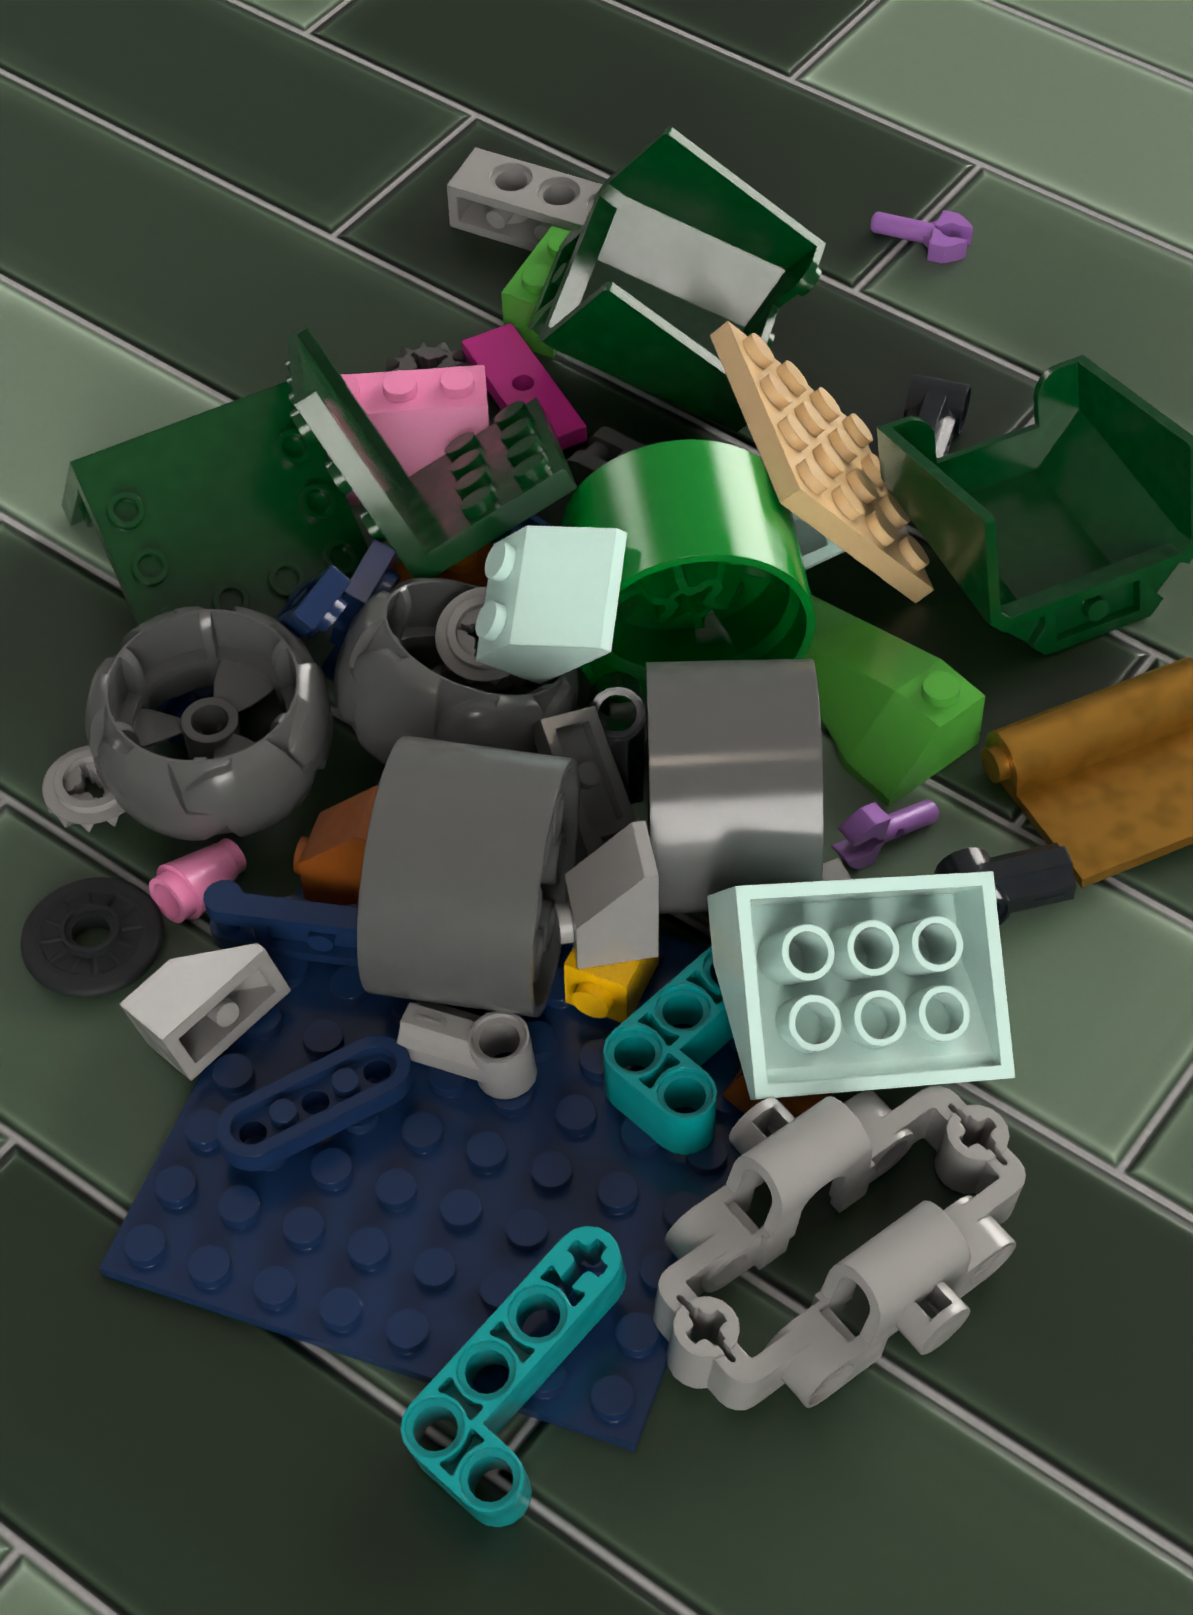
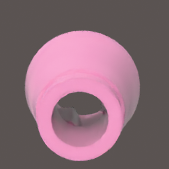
M223 838L217 843L165 863L158 867L157 876L149 882L151 898L157 904L160 912L174 923H181L186 919L197 920L206 911L203 898L207 887L220 880L234 881L247 867L245 856L236 843L230 839Z

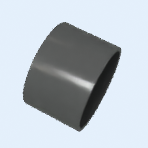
M813 659L646 662L648 828L659 875V914L709 913L707 896L734 886L822 881L824 827L822 736L818 683Z
M402 736L396 742L387 759L376 793L367 834L360 881L357 916V960L360 980L366 992L488 1011L508 1012L536 1018L541 1016L552 990L563 945L560 944L558 938L554 904L566 902L564 874L575 867L580 810V779L578 764L574 758L412 736Z

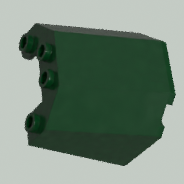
M666 127L603 183L594 196V203L584 225L578 231L571 230L561 243L528 326L550 348L738 432L747 423L710 335L729 321L746 336L756 333L770 348L775 337L771 330L778 309L797 294L801 297L807 295L817 284L822 273L821 268L818 266L826 243L673 127Z
M1084 355L1053 365L1039 378L1033 395L1035 424L939 458L936 457L934 431L921 418L909 416L876 427L881 479L981 616L991 626L1004 633L1008 632L1045 655H1050L1150 617L1164 599L1158 594V591L1179 563L1189 564L1193 559V435Z

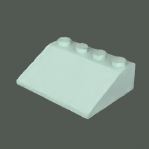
M993 871L734 886L707 896L713 965L750 1100L1015 1078Z

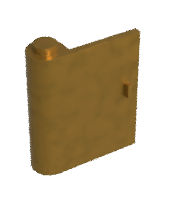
M1182 658L993 730L987 734L986 747L981 750V761L987 776L994 783L1000 782L1047 844L1058 843L1059 846L1066 847L1073 862L1074 879L1081 888L1193 844V658Z

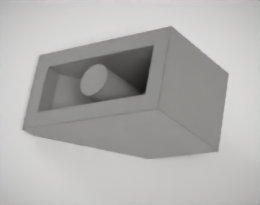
M643 820L631 822L564 874L566 902L554 904L555 921L560 944L572 943L578 969L658 957L659 875L646 821Z
M258 943L169 959L119 1005L146 1043L192 1081L284 998L291 989L267 951Z

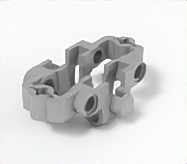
M929 1086L922 1089L894 1110H891L874 1090L861 1091L844 1103L835 1097L827 1096L796 1118L774 1097L767 1098L752 1107L738 1120L730 1132L729 1142L737 1149L741 1156L734 1162L726 1185L682 1215L674 1223L664 1239L665 1245L676 1256L678 1261L670 1265L661 1274L653 1307V1321L669 1342L666 1356L667 1365L672 1375L683 1385L695 1389L708 1388L719 1402L733 1410H747L754 1407L784 1384L790 1388L805 1407L811 1408L828 1398L879 1360L888 1338L898 1330L920 1355L928 1354L941 1346L962 1326L970 1314L969 1307L960 1298L992 1275L1016 1248V1242L1000 1224L1005 1222L1012 1214L1023 1188L1026 1174L1020 1160L1007 1148L1010 1137L1009 1130L1001 1115L985 1106L966 1105L956 1093L942 1086ZM922 1138L937 1151L934 1164L936 1173L942 1183L953 1191L963 1194H977L974 1197L972 1195L964 1196L945 1210H942L931 1201L924 1200L839 1261L829 1270L821 1290L814 1296L811 1307L784 1326L770 1340L765 1349L755 1357H749L737 1343L740 1327L739 1319L734 1310L720 1299L711 1296L698 1297L705 1291L712 1293L721 1289L754 1265L758 1270L762 1269L786 1252L789 1239L796 1233L804 1206L827 1183L832 1181L829 1191L831 1197L830 1204L840 1213L866 1195L869 1183L893 1167L907 1153L911 1146ZM766 1182L772 1195V1206L763 1227L759 1229L746 1212L750 1209L755 1188ZM858 1284L869 1301L870 1313L860 1334L855 1337L838 1317L843 1314L845 1305L852 1299Z

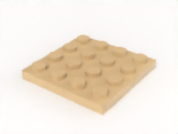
M729 321L714 331L710 338L763 460L779 502L915 604L934 591L924 568L929 564V558L921 545L909 535L905 525L910 522V517L894 495L890 494L888 487L881 479L879 458L869 448L868 444L873 441V437L865 423L854 413L848 417L843 414L836 401L824 388L819 387L816 391L813 390L792 362L786 360L781 364L777 361L770 348L756 333L746 336Z

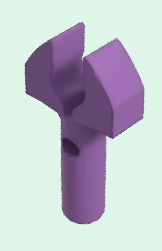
M946 210L942 211L937 221L930 223L883 212H875L870 222V228L873 233L923 243L928 248L927 260L938 263H949L965 258L967 244L971 245L973 226L959 213Z
M929 799L890 814H886L876 802L863 806L838 827V830L847 840L833 844L832 848L852 868H865L875 864L878 853L885 842L935 823L939 818L938 807L935 802Z

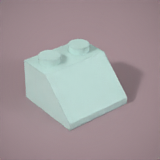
M527 525L494 543L485 562V575L488 578L486 596L475 626L476 634L479 637L476 661L537 684H542L610 653L627 532L617 528Z

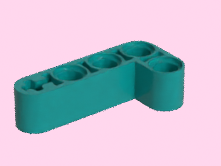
M712 945L616 1027L606 1038L603 1048L604 1089L608 1100L659 1145L672 1153L681 1155L698 1153L706 1148L714 1138L717 1090L714 1080L701 1066L733 1038L713 965ZM679 1024H686L692 1027L681 1029L675 1028L673 1026ZM636 1065L642 1066L645 1069L640 1071H629L624 1068ZM691 1107L697 1111L684 1114L678 1113L673 1109Z
M583 1226L573 1229L562 1237L411 1402L402 1417L400 1430L403 1443L421 1469L475 1519L486 1526L503 1527L516 1522L528 1509L532 1495L530 1480L522 1463L515 1453L496 1435L618 1301L625 1289L627 1276L618 1243L610 1233L599 1227ZM602 1260L605 1270L603 1274L597 1277L594 1273L587 1271L580 1277L577 1268L578 1264L585 1261L589 1265L595 1266ZM558 1285L562 1287L564 1293L557 1287ZM572 1292H574L577 1305L574 1307L571 1306L567 1298ZM543 1309L552 1310L560 1315L557 1327L547 1336L538 1338L530 1337L523 1333L525 1321L536 1311ZM496 1364L503 1365L509 1369L508 1380L497 1392L483 1394L472 1389L475 1376L485 1366ZM449 1420L458 1425L457 1436L447 1448L439 1451H429L422 1447L423 1434L427 1427L434 1422ZM501 1469L513 1474L512 1487L502 1499L494 1502H485L476 1498L477 1483L488 1471Z

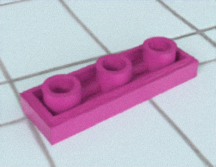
M512 323L462 341V351L469 365H485L486 388L501 410L514 402L523 401L526 404L537 397L549 416L562 450L587 441L586 424Z

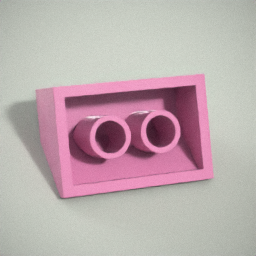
M485 365L340 374L409 477L445 455V448L459 436L468 432H474L477 435L489 427ZM354 491L345 495L349 505L362 504Z

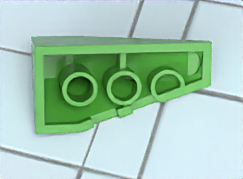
M811 595L816 617V627L811 646L803 659H813L815 664L821 727L826 726L837 745V756L845 770L887 807H890L979 743L985 695L942 659Z

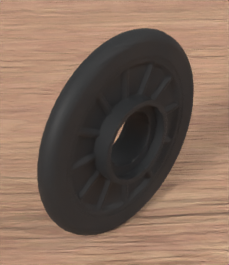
M108 877L76 880L49 893L31 911L21 933L20 949L22 959L32 977L39 984L55 993L76 998H93L109 995L136 982L154 964L164 940L163 917L151 896L132 883ZM90 927H103L110 931L107 939L94 947H83L75 942L79 933Z

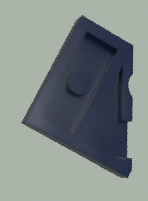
M375 539L352 576V582L343 592L342 599L347 603V606L336 619L329 642L335 646L321 666L324 676L333 682L336 661L354 616L371 596L383 590L389 593L401 581L402 576L397 574L396 550Z

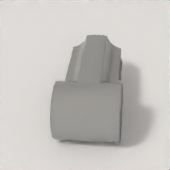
M417 1000L415 1003H409L400 1020V1030L396 1043L407 1049L411 1061L477 1080L484 1093L496 1099L508 1100L517 1098L529 1091L535 1083L537 1067L528 1025L520 1016L514 1013L494 1011L480 1016L443 1004ZM500 1053H512L507 1057L493 1058Z

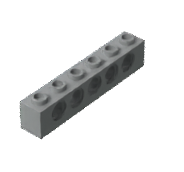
M475 147L447 184L450 227L533 251L551 226L568 231H578L584 225L594 203V196L603 184Z

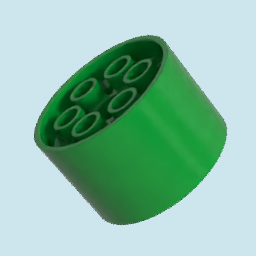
M686 439L659 442L629 451L602 465L590 474L570 497L563 511L560 526L617 528L627 532L611 652L581 666L584 675L592 685L606 673H627L639 681L644 689L646 701V662L803 659L815 633L816 617L792 512L779 502L763 460L760 457L737 446L717 441ZM622 695L608 697L616 703L632 702V700Z

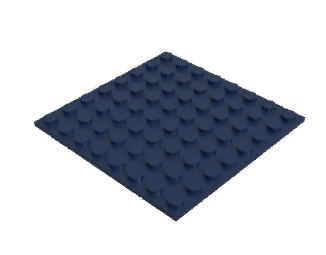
M301 883L295 896L304 898ZM659 933V964L634 1012L709 947ZM572 943L563 944L552 990L543 1013L537 1018L518 1015L528 1025L537 1067L536 1080L529 1091L517 1098L508 1100L496 1099L484 1093L477 1080L411 1061L412 1084L408 1093L399 1102L266 1169L246 1171L228 1163L220 1150L216 1125L220 1114L229 1104L364 1037L384 1035L397 1040L400 1020L410 1002L415 1003L417 1001L366 992L360 980L358 967L270 956L291 991L202 1071L99 1267L100 1273L103 1276L430 1383L562 1237L573 1229L583 1226L599 1227L610 1233L618 1243L627 1276L625 1289L618 1301L517 1413L636 1451L668 1366L666 1353L669 1342L653 1321V1307L661 1274L670 1265L678 1261L676 1256L665 1245L664 1239L668 1231L682 1215L726 1185L734 1162L741 1156L737 1149L729 1142V1135L744 1113L721 1095L741 1067L734 1038L701 1066L714 1080L717 1090L716 1129L713 1140L706 1148L694 1154L681 1155L666 1150L614 1107L606 1097L604 1089L603 1048L606 1038L621 1023L607 1017H590L579 1011L575 1006L565 1003L564 963L573 945ZM443 1004L449 1007L460 1009L480 1016H483L490 1012H494L488 1010ZM686 1024L674 1025L673 1027L686 1029L691 1028L692 1026ZM500 1053L493 1058L507 1057L512 1053ZM633 1065L625 1067L624 1069L629 1071H640L644 1070L645 1068L642 1066ZM379 1074L372 1076L368 1081L379 1083L389 1077ZM314 1105L306 1112L317 1114L327 1109V1107L324 1105ZM691 1107L673 1109L678 1113L684 1114L697 1111ZM252 1136L244 1144H256L263 1141L265 1137ZM602 1260L595 1266L589 1265L585 1261H582L577 1266L580 1277L587 1271L594 1273L597 1277L605 1272ZM558 1285L557 1287L564 1293L562 1287ZM572 1292L567 1298L571 1306L574 1307L577 1305L574 1292ZM543 1309L536 1311L525 1321L523 1333L530 1337L540 1338L547 1336L557 1327L560 1315L552 1310ZM496 1364L485 1366L475 1376L472 1389L483 1394L497 1392L508 1380L509 1369L503 1365Z

